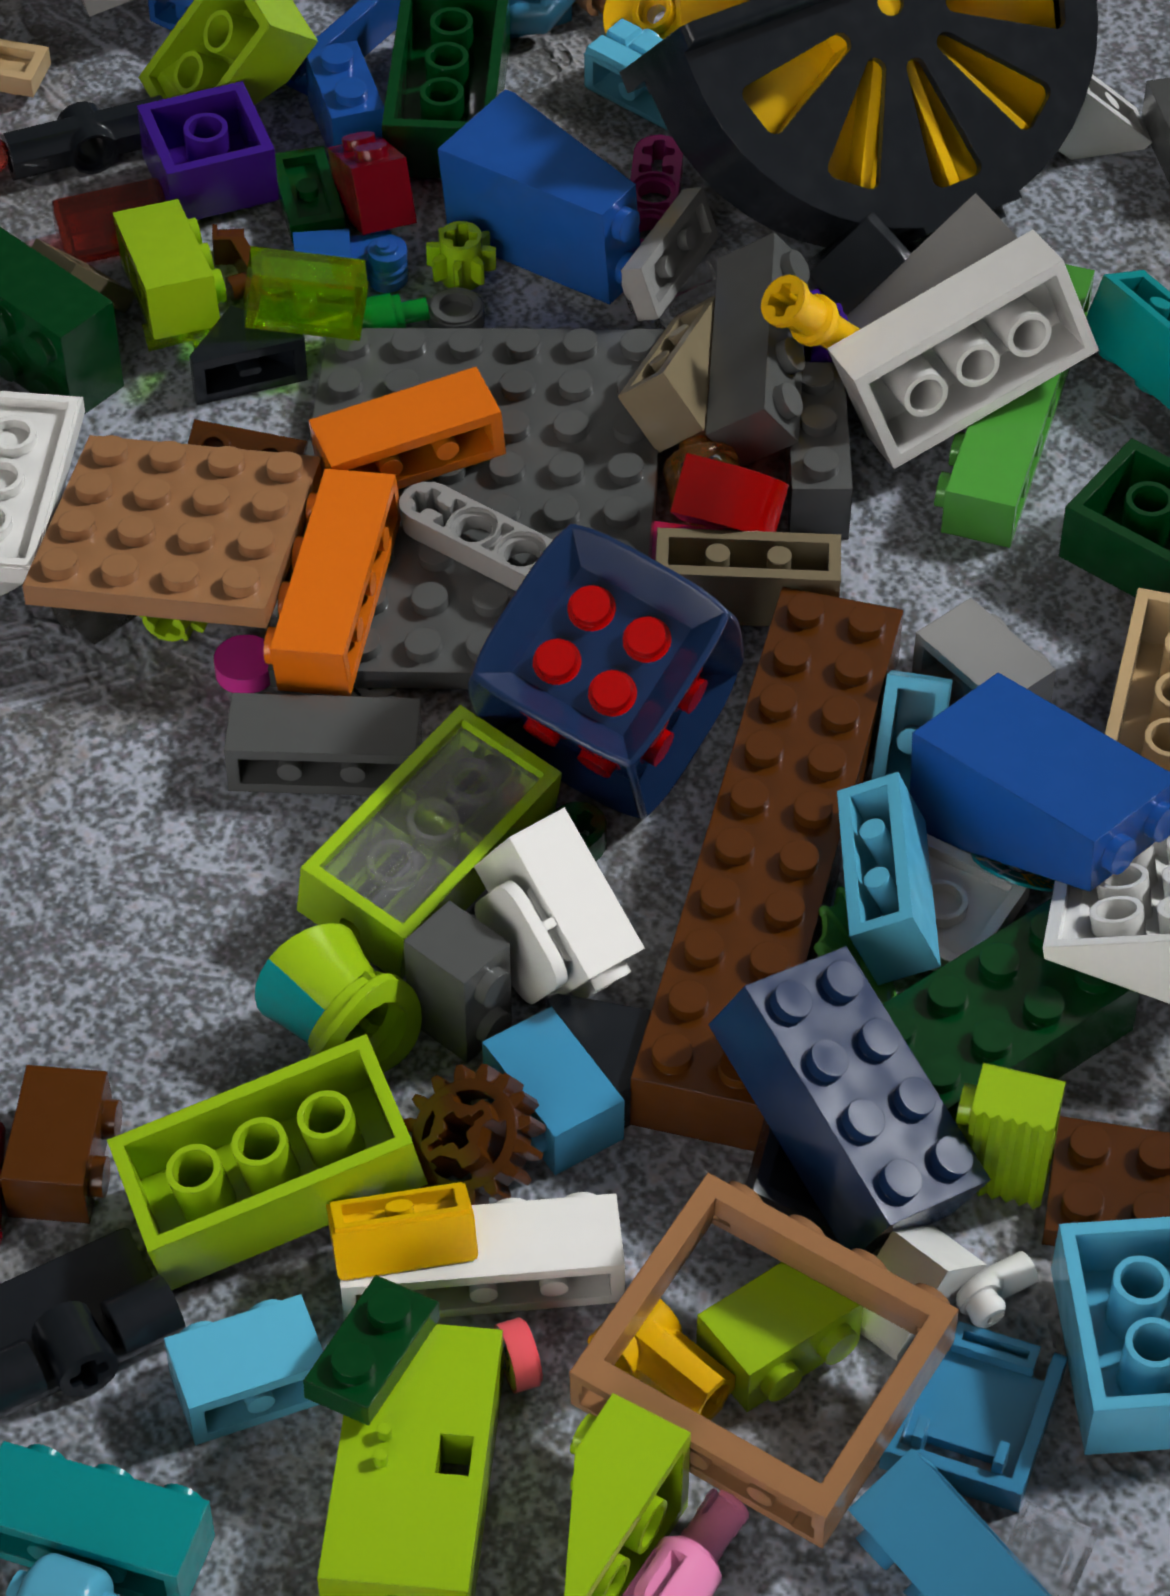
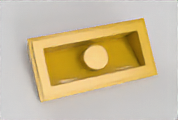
M458 1182L332 1201L326 1204L336 1272L340 1280L398 1273L469 1262L477 1259L478 1245L474 1212L465 1183Z

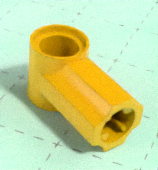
M661 1298L614 1365L710 1421L722 1410L728 1396L735 1389L736 1376L683 1334L682 1326L677 1316ZM601 1325L593 1333L589 1335V1338L587 1340L588 1344L595 1336Z

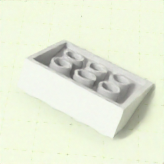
M1170 835L1162 842L1153 843L1136 856L1125 871L1118 875L1113 874L1091 892L1055 881L1043 942L1044 959L1170 1004Z

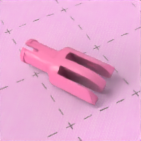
M711 1489L688 1526L684 1528L680 1535L664 1536L658 1541L621 1596H713L722 1582V1574L718 1562L732 1539L749 1519V1512L745 1505L727 1491L720 1490L718 1493L716 1489Z

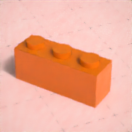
M477 366L308 420L314 456L322 457L323 472L324 469L396 474L398 489L506 454L502 413Z

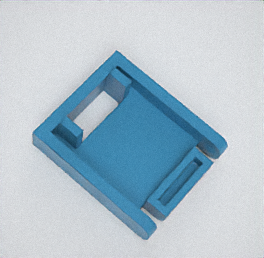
M959 1321L954 1343L950 1347V1351L943 1358L882 1454L879 1468L888 1471L905 1453L913 1448L930 1461L959 1494L1019 1513L1064 1377L1068 1357L1054 1353L1048 1365L1045 1380L1033 1378L1037 1367L1041 1346ZM928 1443L992 1464L991 1472L925 1451V1445Z

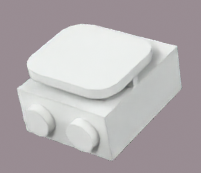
M565 807L508 837L474 866L488 891L484 897L475 903L476 919L510 942L511 984L521 998L529 1004H534L546 996L549 998L557 993L565 995L571 993L573 996L588 999L631 973L626 960L645 949Z

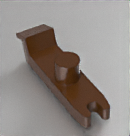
M212 224L215 265H234L238 274L225 277V285L230 299L234 302L252 296L265 318L287 325L286 319L282 314V310L286 309L285 304L247 242L244 228L218 229L217 224Z

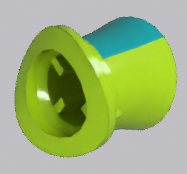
M319 924L292 936L268 958L260 971L255 986V1001L261 1014L285 1027L306 1042L311 1051L308 1057L367 1034L384 1073L399 1064L410 1053L420 1033L422 1013L420 1002L414 989L396 974L375 972L366 959L353 932L343 924Z

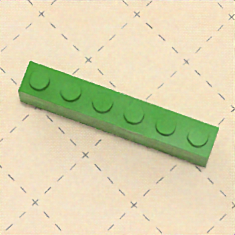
M1065 264L1084 314L1087 316L1090 309L1095 270ZM1070 368L968 426L966 433L959 431L954 435L948 463L949 466L954 467L952 473L941 472L934 499V506L943 508L941 533L1003 547H1011Z

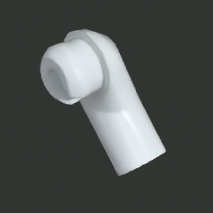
M1019 1251L975 1274L957 1293L956 1301L960 1312L964 1315H969L971 1322L977 1327L988 1328L999 1322L1005 1313L1006 1303L1004 1299L1038 1282L1037 1270L1031 1258L1025 1252Z

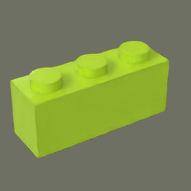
M178 199L112 212L121 264L153 339L157 340L213 328L220 319L218 304L227 302V294L220 268L214 269L210 247L207 242L202 243L196 217L187 219Z

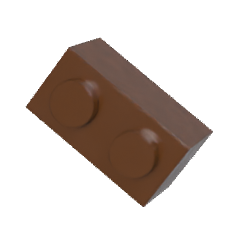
M26 1065L0 1175L8 1217L90 1224L95 1197L105 1198L109 1187L110 1158L105 1156L107 1140L120 1135L122 1125V1101L112 1099L108 1071Z

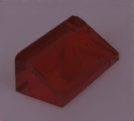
M158 178L146 179L52 201L55 232L62 251L85 263L120 256L112 212L165 202L164 192Z

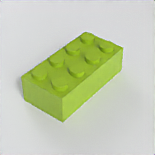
M367 1034L107 1140L147 1252L158 1274L165 1279L171 1290L328 1226L326 1204H329V1202L417 1189L428 1184L411 1137Z

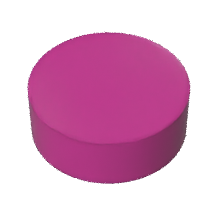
M237 635L228 638L217 647L213 658L215 677L223 689L231 693H258L270 685L269 664H266L264 661L263 638L255 635Z

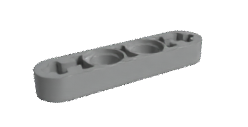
M437 482L413 484L404 490L399 499L401 523L407 535L514 591H517L535 562L528 566H514L507 562L509 558L519 553H530L539 558L553 540ZM471 529H483L490 533L484 540L477 542H468L460 538L461 534Z

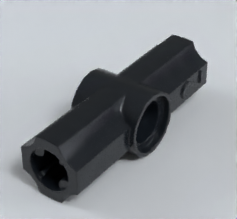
M159 95L105 109H100L96 104L87 101L76 102L61 111L56 121L3 133L1 135L2 147L13 181L71 166L85 174H97L107 170L114 164L118 155L142 149L137 105L163 100L162 96Z

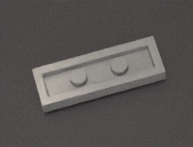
M703 187L683 189L621 269L623 292L626 298L631 300L638 321L660 318L719 237Z

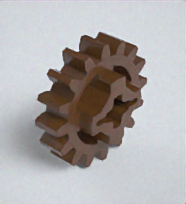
M460 1064L455 1067L454 1082L452 1083L437 1074L431 1078L435 1093L429 1099L422 1095H414L412 1101L420 1110L417 1119H403L407 1130L412 1133V1142L428 1183L421 1188L462 1182L466 1184L471 1205L489 1204L490 1197L498 1201L511 1198L508 1186L514 1180L528 1186L532 1180L523 1167L527 1160H542L544 1154L531 1146V1138L546 1132L545 1124L530 1116L538 1108L539 1103L537 1099L522 1091L524 1084L506 1072L502 1074L487 1064H481L476 1073ZM476 1099H481L480 1101H478V1102H477L476 1104H474L473 1106L471 1105V1102H470V1101L476 1100ZM483 1099H493L495 1101L490 1104ZM469 1173L473 1178L465 1181H452L447 1179L452 1175L459 1179H462Z

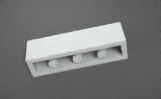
M577 1192L564 1198L528 1201L521 1198H506L492 1204L472 1205L478 1245L477 1259L463 1263L378 1275L439 1301L440 1318L617 1303L625 1292V1260L616 1193L595 1195L589 1192ZM374 1276L340 1280L344 1320Z

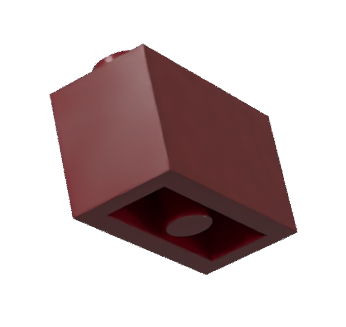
M369 131L346 135L342 137L341 145L327 147L332 176L345 218L358 231L365 235L417 223L407 161L402 153L381 136L375 137V133Z

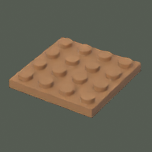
M89 435L23 582L25 605L267 628L278 600L281 583L285 581L292 562V549L295 538L302 535L306 524L307 498L311 492L317 493L323 476L322 457L299 455L287 451L277 453L238 449L232 446L212 447L181 444L176 441L158 442L126 439L114 435Z

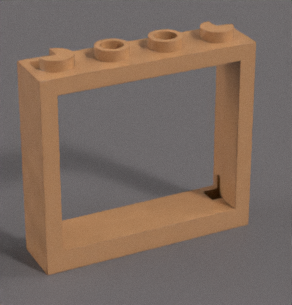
M708 1172L570 1370V1401L572 1405L582 1411L598 1416L612 1393L691 1432L690 1473L719 1490L727 1491L745 1505L823 1549L954 1343L959 1309L950 1305L948 1299L934 1287L923 1283L912 1284L888 1271L883 1262L870 1252L858 1248L850 1250L826 1237L823 1231L811 1220L795 1214L787 1216L765 1204L760 1196L747 1185L736 1181L727 1183ZM711 1224L718 1226L916 1335L822 1483L815 1481L614 1366Z

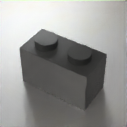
M449 900L404 940L406 982L414 989L420 1002L422 1013L421 1030L463 1061L469 1063L483 1050V1041L511 1027L513 1018L510 942Z

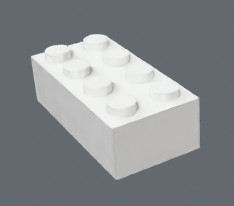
M1033 229L827 348L867 437L894 469L1099 351L1064 260Z

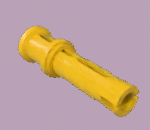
M788 274L774 280L765 290L761 300L763 318L774 327H787L790 329L792 337L804 346L813 347L820 345L828 351L827 348L860 330L839 315L836 303L829 297L818 293H810L808 285L794 275Z

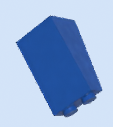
M505 89L438 148L447 224L455 221L473 223L479 227L481 232H490V246L496 247L497 258L610 305L623 293L621 269L640 246V214L637 207L636 184L517 94Z
M999 672L912 732L910 794L925 819L927 834L958 849L1091 892L1113 874L1118 875L1125 871L1132 860L1153 843L1162 842L1170 835L1169 771Z

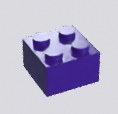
M243 81L137 105L143 158L163 202L178 199L187 219L196 217L197 220L279 200L275 148Z

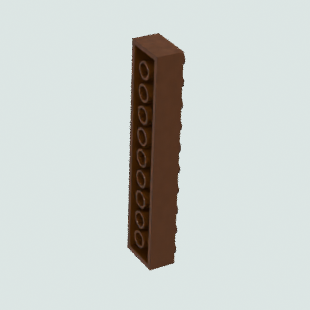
M782 587L631 1076L630 1125L755 1152L764 1117L708 1024L745 985L815 959L817 956L814 945L822 936V919L818 910L823 905L831 906L843 862L837 791L865 782L879 732L887 674L891 670H896L899 660L904 610Z

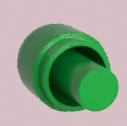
M390 293L359 300L353 306L349 317L351 328H406V324L430 320L426 297L401 302L399 294L391 295Z

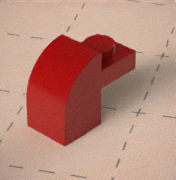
M686 453L670 512L682 521L718 530L776 532L789 485L754 470Z

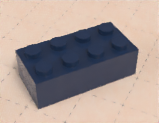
M847 946L745 985L708 1024L840 1245L850 1250L858 1248L872 1252L883 1247L892 1231L931 1225L950 1216L991 1180Z

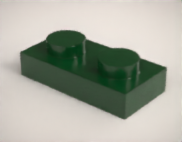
M324 146L275 153L279 201L291 243H293V232L346 229L345 215Z
M375 1275L303 1380L304 1397L369 1426L439 1321V1301Z

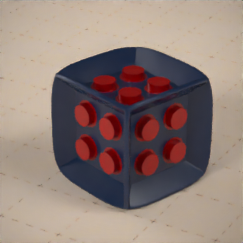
M570 524L543 551L498 618L477 657L468 682V691L478 717L562 772L561 781L611 809L635 818L645 819L672 790L724 708L744 660L742 632L737 618L716 598L695 583L604 533L581 525Z

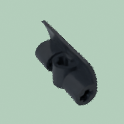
M128 1228L118 1229L0 1284V1419L59 1391L70 1397H83L95 1393L114 1378L119 1368V1363L163 1343L165 1337L180 1333L186 1327L179 1305L169 1285L161 1275L152 1277Z

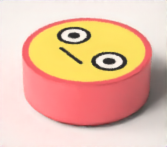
M518 1317L495 1324L494 1329L503 1330L504 1373L513 1393L516 1394L539 1387L543 1381L542 1366L535 1340L527 1322Z

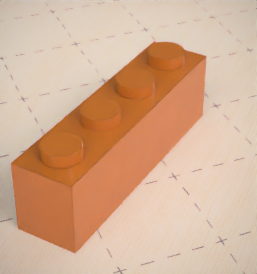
M324 469L318 492H311L307 498L305 511L307 528L304 537L297 536L293 544V573L291 580L283 581L279 589V619L276 627H268L266 631L263 650L264 661L266 664L273 665L277 690L351 696L401 522L396 474Z

